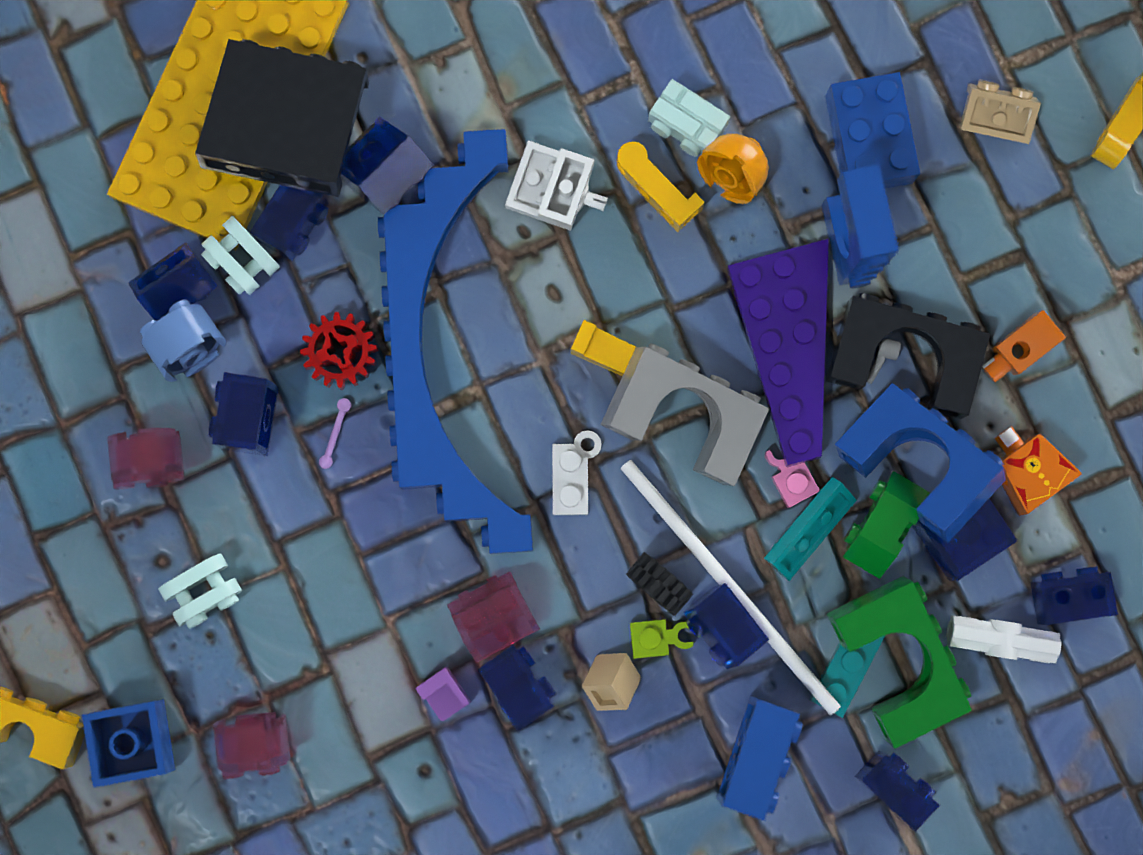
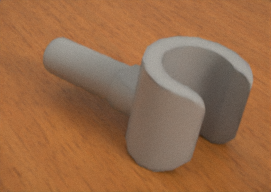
M885 339L879 343L877 356L867 379L869 384L872 385L884 364L885 358L897 360L901 348L900 342Z

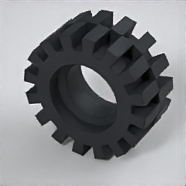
M645 552L626 573L636 585L673 616H676L693 596V593L681 581Z

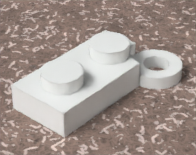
M587 430L579 433L574 440V444H552L553 515H588V459L597 456L602 445L600 437L593 431ZM590 438L593 440L594 448L591 451H584L581 448L583 439Z

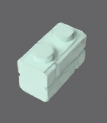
M672 79L652 107L648 121L652 123L651 128L657 134L664 138H668L669 135L673 136L681 142L680 147L685 152L697 157L698 154L701 155L702 151L711 142L722 135L729 124L731 116Z

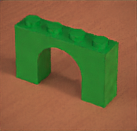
M904 576L827 613L841 646L848 652H852L891 633L910 634L920 645L923 664L916 682L905 692L871 708L885 740L894 749L972 711L967 700L971 697V692L962 678H957L953 669L957 665L955 657L948 646L943 647L938 637L942 633L941 627L933 614L928 615L923 604L927 601L924 590L918 582L914 583Z

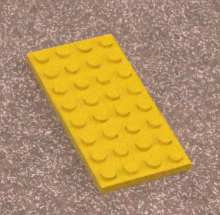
M197 0L107 195L112 199L206 239L212 235L218 242L229 234L222 224L231 216L247 229L268 182L202 169L195 155L228 39L236 41L247 39L256 42L259 46L269 48L285 47L294 53L307 56L309 54H319L325 57L349 5L348 0ZM239 244L233 249L234 251H237Z

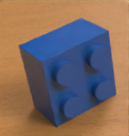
M164 699L82 715L93 788L165 775L176 770Z

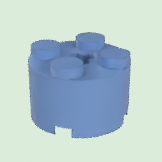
M186 299L172 305L169 309L170 313L160 320L150 321L140 329V334L143 337L141 342L143 348L165 380L169 382L178 381L174 375L184 373L186 377L198 373L220 355L216 350L220 344L223 347L226 345L225 338L204 308L199 304H190Z

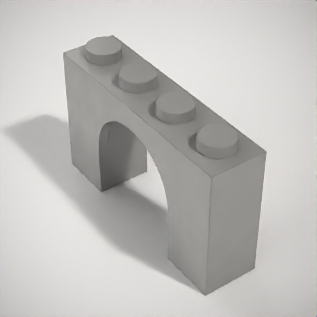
M649 344L648 347H636L600 425L630 440L642 441L660 401L668 393L676 389L684 388L690 390L702 399L710 416L709 434L693 470L722 485L735 486L769 408L759 404L761 398L745 390H741L739 394L729 389L730 382L721 377L711 375L708 378L698 373L700 367L689 361L680 359L678 363L668 358L669 352L657 345Z

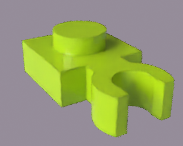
M665 619L630 623L633 659L669 655L668 645L674 644L681 649L693 647V642H681L678 638L679 631L683 628H691V623L679 622L672 629H666Z

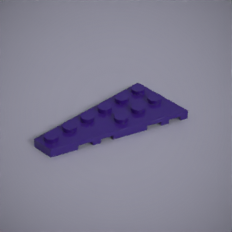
M829 238L731 264L727 267L786 467L816 460L822 456Z

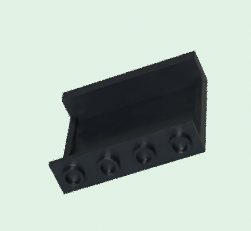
M228 39L195 152L200 167L202 169L339 197L342 188L340 175L364 88L368 89L369 87L367 68L352 61H344L343 63L331 61L319 54H309L307 56L294 53L285 47L269 48L259 46L256 42L247 39L240 41Z

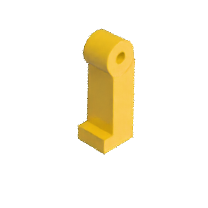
M1143 72L1133 82L1091 153V157L1112 170L1123 160L1143 130Z
M631 141L620 147L617 155L618 170L677 233L703 210L705 202L696 193L687 200L648 159L647 150L642 144Z
M583 320L571 347V354L623 376L636 346Z

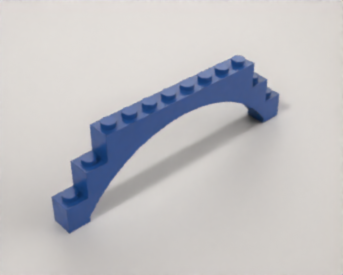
M505 129L463 132L464 143L457 144L459 164H465V166L423 169L424 180H418L419 201H425V203L383 206L384 217H378L379 238H385L386 250L380 251L381 272H387L388 285L381 288L383 307H389V320L383 323L385 342L391 341V355H386L385 363L387 377L393 376V390H388L387 398L389 411H395V425H390L389 433L391 447L397 446V460L391 463L393 482H399V488L402 490L442 487L443 493H436L437 513L444 514L446 522L487 519L488 525L481 526L482 546L489 547L490 554L532 552L531 515H520L499 500L474 476L462 461L442 427L426 380L422 352L423 312L427 288L435 262L449 232L464 209L498 173L509 172Z

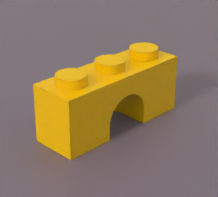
M0 686V743L6 742L13 726L18 722H22L28 725L34 734V745L29 757L62 770L73 767L85 737L83 723L79 722L80 716L65 710H59L58 714L46 710V703L29 697L22 701L12 697L14 691Z

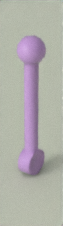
M342 398L337 403L339 412L325 454L319 459V465L323 469H328L332 466L331 455L345 413L351 410L352 405L347 398Z

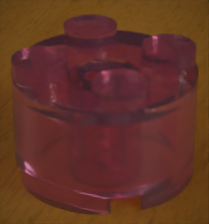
M173 428L140 429L138 433L129 435V438H127L126 432L107 437L113 489L134 488L137 483H146V488H158L167 486V482L184 480L185 472L179 430L175 431Z
M276 712L252 713L236 716L235 724L226 726V719L219 720L213 724L217 769L221 771L222 778L224 779L238 778L244 775V771L258 770V775L276 774L280 772V766L286 765L291 759L286 714L282 713L276 719Z

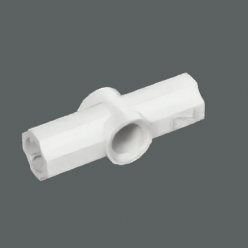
M951 616L946 633L947 646L981 651L989 656L1014 660L1024 658L1043 663L1056 664L1062 643L1060 633L1025 628L1019 623L990 619L988 622L962 616Z

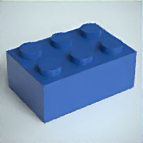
M900 72L831 84L825 99L840 175L843 171L879 164L885 189L913 184L920 175V169Z
M750 696L716 797L723 807L765 821L767 813H774L779 798V793L775 792L779 777L783 779L786 777L791 758L786 756L790 743L796 744L801 733L803 723L798 721L799 713Z

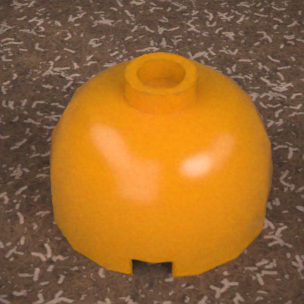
M736 133L725 134L716 138L702 151L697 160L699 173L705 183L711 188L715 182L725 190L720 196L736 204L749 203L761 191L768 176V161L761 145L753 138Z

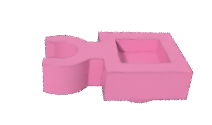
M770 450L765 452L766 461L771 466L777 467L780 472L772 476L771 479L787 508L820 491L805 463L786 467L784 459L778 460L774 458Z

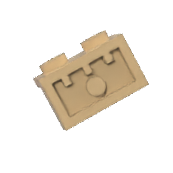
M979 80L978 85L968 84L967 92L969 94L960 123L961 130L1026 144L1030 143L1041 105L1037 98L1032 97L1033 91L1013 87L1012 92L998 90L999 84L985 80Z

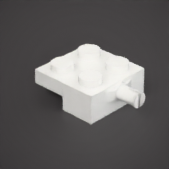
M528 141L505 203V208L571 231L576 215L583 205L604 211L608 197L589 192L588 181L594 167V159L562 148L558 151Z

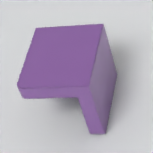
M448 666L415 688L421 698L427 700L441 721H445L472 702Z

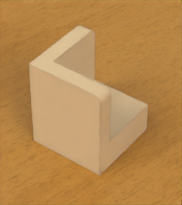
M627 653L599 654L595 657L582 684V688L597 711L627 710L641 680V676Z

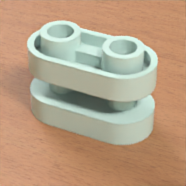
M231 216L222 224L229 234L220 242L210 235L201 244L206 249L201 255L215 270L221 265L228 272L229 276L225 280L239 295L244 291L251 295L260 286L253 277L262 269L271 276L280 266L251 234ZM238 244L253 258L244 267L229 254Z
M221 553L204 560L158 588L165 602L176 598L181 608L172 613L179 627L186 624L191 629L208 619L206 613L218 606L219 610L222 611L239 601L237 594L242 589L237 580L233 578L225 582L220 574L221 571L228 567ZM207 580L212 590L193 600L189 590Z

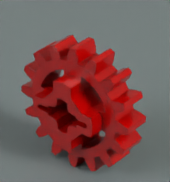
M334 312L332 321H329L324 315L320 316L322 325L318 327L311 323L309 327L314 332L312 336H302V340L309 344L308 348L300 350L302 356L309 357V360L303 364L306 370L315 368L311 377L315 381L324 377L325 387L330 388L333 381H336L338 388L342 390L345 388V381L348 380L354 386H357V376L361 374L368 378L370 375L365 369L366 366H376L377 363L370 357L371 353L378 352L377 345L369 344L375 338L372 331L363 333L367 324L362 320L355 325V316L351 313L348 314L345 320H342L339 312ZM337 329H348L356 334L344 336L339 334ZM325 336L322 349L317 351L320 339ZM333 338L343 347H346L343 350V357L346 363L333 354L336 352V344ZM362 350L360 361L354 366L353 361L356 353ZM335 365L341 369L342 373H332L322 367Z

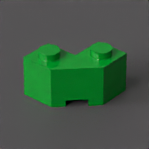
M892 471L885 482L879 479L869 495L873 502L867 516L860 525L854 522L844 537L843 541L848 543L843 558L880 579L904 546L902 541L909 529L918 522L919 517L916 509L929 496L930 492L895 471Z

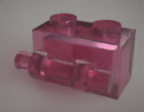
M510 571L498 578L496 575L488 578V583L471 592L466 590L458 594V599L447 604L456 628L476 663L540 629Z

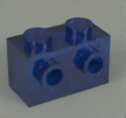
M280 185L250 233L261 244L293 261L296 255L300 256L306 250L310 242V237L308 236L315 225L320 226L325 220L329 208H327L329 202L323 194Z
M187 242L128 282L136 299L150 316L157 321L170 313L169 309L178 301L186 299L190 304H194L197 301L206 299L218 287L209 270Z
M1098 566L1076 569L1077 576L1063 578L1062 571L1041 574L1042 581L1030 582L1037 625H1051L1118 615L1111 572H1098Z
M726 583L713 587L683 612L688 618L686 623L692 633L698 638L702 637L710 647L708 651L712 659L719 666H725L726 669L738 667L769 641L768 637Z
M878 751L855 777L908 828L916 832L940 806L932 798L936 791L922 778H919L917 781L913 780L906 773L910 767L896 753L893 752L888 756L886 753Z

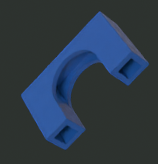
M879 164L843 171L837 180L840 195L827 197L821 205L839 286L849 284L850 289L870 285V280L877 278V274L882 272L883 268L890 264V260L899 252Z
M892 383L835 443L837 452L842 460L866 478L894 448L903 443L926 441L940 447L950 459L948 472L943 481L916 510L920 522L948 543L1006 481L1004 463L993 452L987 450L984 453L976 447L974 439L962 429L955 431L947 425V419L934 408L928 410L922 406L918 396L910 389L904 388L901 390Z

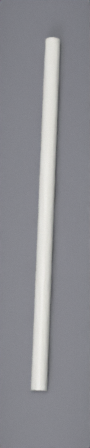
M629 460L620 468L827 713L832 715L841 705L634 462Z

